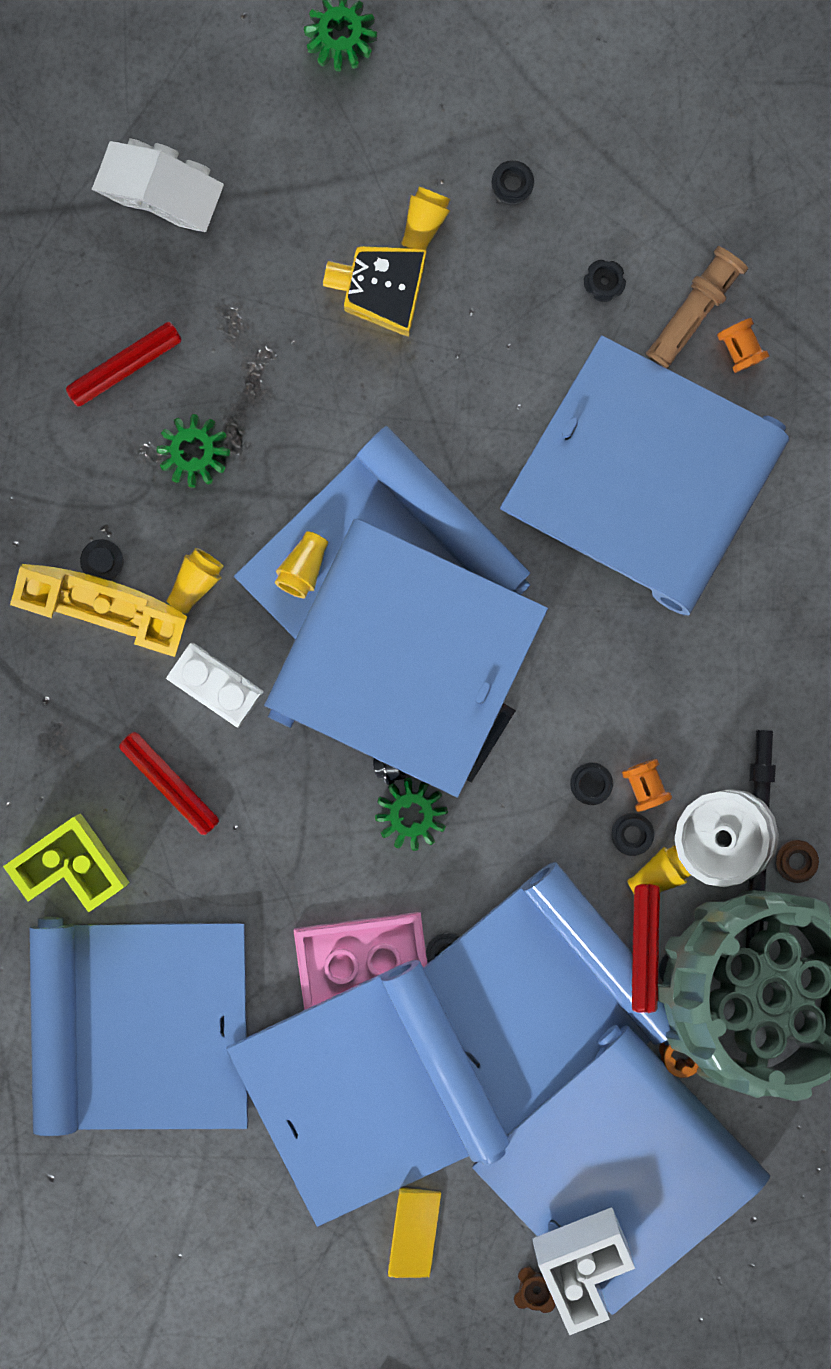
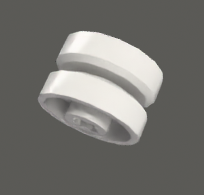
M727 789L702 795L689 804L677 822L674 841L678 858L690 875L708 885L728 887L742 884L754 878L768 867L776 854L779 833L775 817L764 801L746 791ZM724 830L731 834V843L723 844L720 835L726 833Z

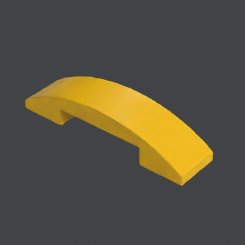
M22 564L20 566L10 603L12 606L52 618L53 614L58 612L136 637L135 645L173 657L177 654L187 620L185 614L170 605L125 585L81 572L32 564Z

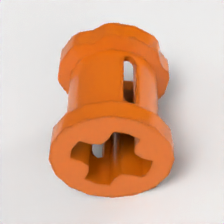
M752 318L745 319L717 334L719 341L725 342L735 363L732 367L734 373L745 370L770 357L767 350L761 349L751 328L754 324Z
M657 758L634 765L621 772L623 778H628L637 799L635 805L637 812L653 808L672 799L671 793L665 791L656 769L659 765Z
M661 1043L659 1045L661 1060L672 1075L686 1078L697 1072L699 1066L690 1057L686 1060L679 1058L676 1061L672 1056L674 1050L670 1044L665 1045Z

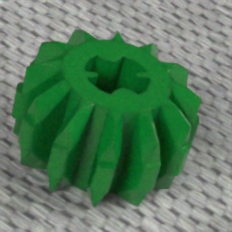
M322 0L325 13L311 9L309 16L315 24L304 26L305 36L313 38L307 44L308 52H320L318 64L321 66L326 65L333 58L334 69L338 72L343 68L342 60L348 59L353 69L358 68L359 61L356 54L358 53L363 57L370 58L372 49L366 43L377 41V32L369 29L375 22L373 14L361 15L364 5L360 0L355 2L350 9L347 8V0H339L338 7H333L331 0ZM344 27L348 28L349 38L340 36L337 40H334L333 29L341 31Z
M197 414L191 415L190 428L187 429L180 418L174 419V425L179 433L174 435L166 429H163L161 432L165 439L171 441V446H157L158 454L171 455V458L160 464L161 469L168 471L178 466L171 479L176 484L182 481L186 473H188L187 482L190 488L197 487L198 474L202 475L206 484H212L214 482L213 477L208 471L211 467L222 474L226 471V467L223 464L215 461L216 457L226 458L231 455V451L228 448H216V445L227 439L226 433L222 431L210 436L216 425V422L212 419L207 420L200 430V419ZM198 441L203 442L204 445L199 447L204 452L203 457L200 460L193 457L189 462L185 461L184 457L188 456L184 451L185 445L188 443L194 446Z
M410 777L405 778L404 787L406 792L403 794L400 793L394 783H391L388 789L395 797V800L391 801L386 797L380 796L377 801L379 805L390 809V812H380L375 815L377 822L391 821V824L381 831L382 837L386 838L396 830L399 834L395 839L394 847L401 848L405 836L411 837L410 846L413 851L419 849L417 836L421 834L429 845L435 843L433 835L428 831L429 827L443 832L446 826L442 822L434 820L433 816L448 814L446 806L433 808L431 804L442 797V793L439 790L426 798L424 794L429 784L423 781L419 785L418 792H412V779ZM412 803H417L421 806L419 813H424L423 819L421 821L413 820L411 825L402 822L404 815H399L401 807L409 808Z

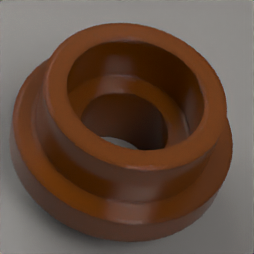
M792 840L780 847L776 854L775 863L779 874L784 879L793 883H802L811 879L817 872L819 857L814 847L802 840ZM795 853H800L804 858L803 865L798 869L791 868L789 864L790 857Z

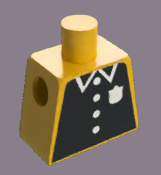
M357 247L352 266L331 261L327 262L323 286L347 291L344 302V310L399 334L409 336L427 250Z

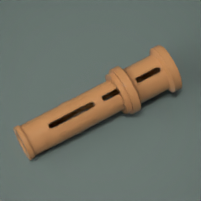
M717 246L714 250L715 257L703 274L695 276L692 280L693 284L691 287L693 290L688 295V298L645 353L650 360L666 369H669L675 357L686 345L714 305L719 306L727 299L725 293L738 275L745 274L748 270L744 262L720 246Z

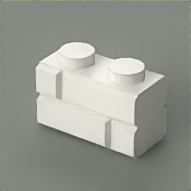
M195 643L188 645L166 678L237 728L243 724L264 693L258 686L217 658L210 656L207 651Z

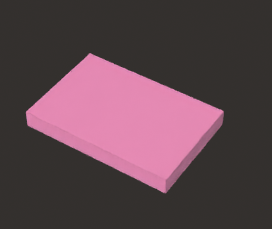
M421 912L294 928L304 1010L406 962L419 960L423 967L427 965Z

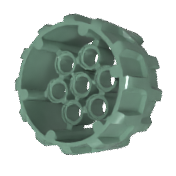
M742 890L737 897L726 902L707 901L694 911L695 921L680 937L671 936L664 948L669 959L663 984H658V1001L664 1004L671 1028L670 1031L666 1032L667 1041L673 1050L689 1056L699 1066L697 1068L698 1075L711 1083L756 1098L774 1096L792 1101L808 1099L813 1095L812 1087L831 1079V916L829 906L826 902L815 898L760 890ZM755 921L768 922L767 930L759 931L751 938L749 948L740 947L738 940L734 938L740 931ZM790 925L796 926L811 944L815 953L810 954L808 958H801V946L798 939L789 933ZM777 940L780 945V953L776 960L773 961L769 955V949L771 944ZM738 955L741 958L742 969L734 977L730 966L733 958ZM808 968L811 972V981L806 988H803L801 975ZM714 976L716 980L721 982L719 989L710 992L711 981ZM770 983L773 988V997L769 1003L765 1004L762 993L765 986ZM822 998L821 1007L815 1006L816 999ZM732 999L735 1011L733 1016L726 1020L723 1014L724 1005L728 1000ZM801 1011L804 1015V1024L797 1032L794 1027V1019ZM764 1027L766 1040L758 1048L755 1043V1036L757 1031ZM726 1029L735 1031V1042L742 1052L747 1053L746 1061L736 1058L731 1059L724 1050L718 1037L724 1035ZM787 1039L794 1040L799 1046L798 1050L784 1061L768 1068V1060L781 1055L786 1048Z

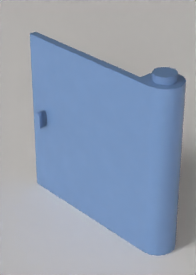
M601 335L500 506V510L651 589L653 597L663 606L676 613L689 616L789 442V436L784 432L786 430L785 425L779 420L770 416H763L761 418Z
M388 426L382 428L358 452L356 458L234 575L237 581L295 640L353 519L370 524L519 595L531 585L525 579L531 572ZM310 531L326 539L329 544L324 552L314 591H309L306 598L303 599L283 591L275 584L278 577L276 570L302 540L305 532Z
M353 519L264 704L265 707L271 709L268 718L289 728L292 727L294 721L304 724L458 798L548 608L370 524Z
M552 862L539 870L423 967L507 1135L596 1058L601 1048L597 1043L599 1038L613 1025H617L620 1029L625 1025H629L646 1044L651 1041L654 1045L661 1043L669 1045L666 1039V1032L670 1031L671 1028L663 1003L658 1001V1009L653 1013H637L632 1010L633 953L556 862Z
M63 917L38 918V926L29 928L33 1134L60 1136L72 1134L77 1130L248 1129V1092L226 1051V1047L247 1038L245 923L64 924Z
M412 960L226 1047L228 1055L317 1227L468 1156L472 1162L481 1161L483 1165H489L500 1160L506 1154L504 1149L509 1145L510 1141L419 960Z
M613 1025L599 1038L597 1043L601 1048L596 1058L507 1135L510 1142L504 1149L506 1154L500 1160L489 1165H483L480 1161L472 1166L477 1174L537 1237L558 1229L560 1226L563 1227L608 1208H613L628 1243L635 1269L599 1283L607 1310L612 1315L757 1195L770 1178V1174L685 1084L667 1070L664 1062L629 1025H625L621 1029L617 1025Z

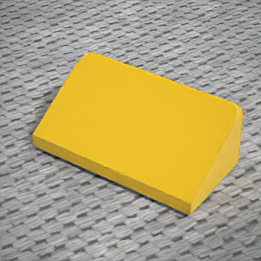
M409 1187L399 1189L387 1277H430L441 1192Z

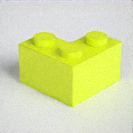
M81 813L65 822L3 866L28 902L62 878H65L88 912L130 883Z

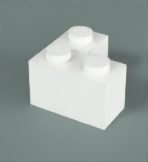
M130 138L128 144L109 142L92 190L123 206L150 211L179 227L206 232L224 184L209 176L211 170L208 167L191 160H186V163L178 160L179 152L168 146L155 143L154 147L144 142Z
M608 1208L532 1238L538 1266L569 1335L610 1320L599 1283L635 1269L628 1243L613 1208Z

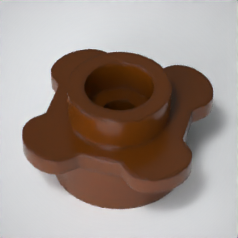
M532 1267L522 1268L518 1273L520 1280L519 1291L514 1295L516 1306L520 1309L528 1307L531 1310L541 1311L542 1313L553 1311L556 1304L542 1273L535 1272ZM535 1286L540 1287V1293H534L533 1288Z

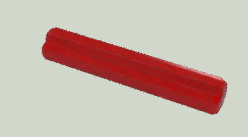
M171 322L164 323L66 387L68 396L76 406L84 405L178 345L182 340L180 334Z
M130 733L120 743V750L201 835L208 834L218 825L219 818L138 733Z
M640 884L634 888L632 1010L637 1013H653L658 1009L660 888L653 884Z

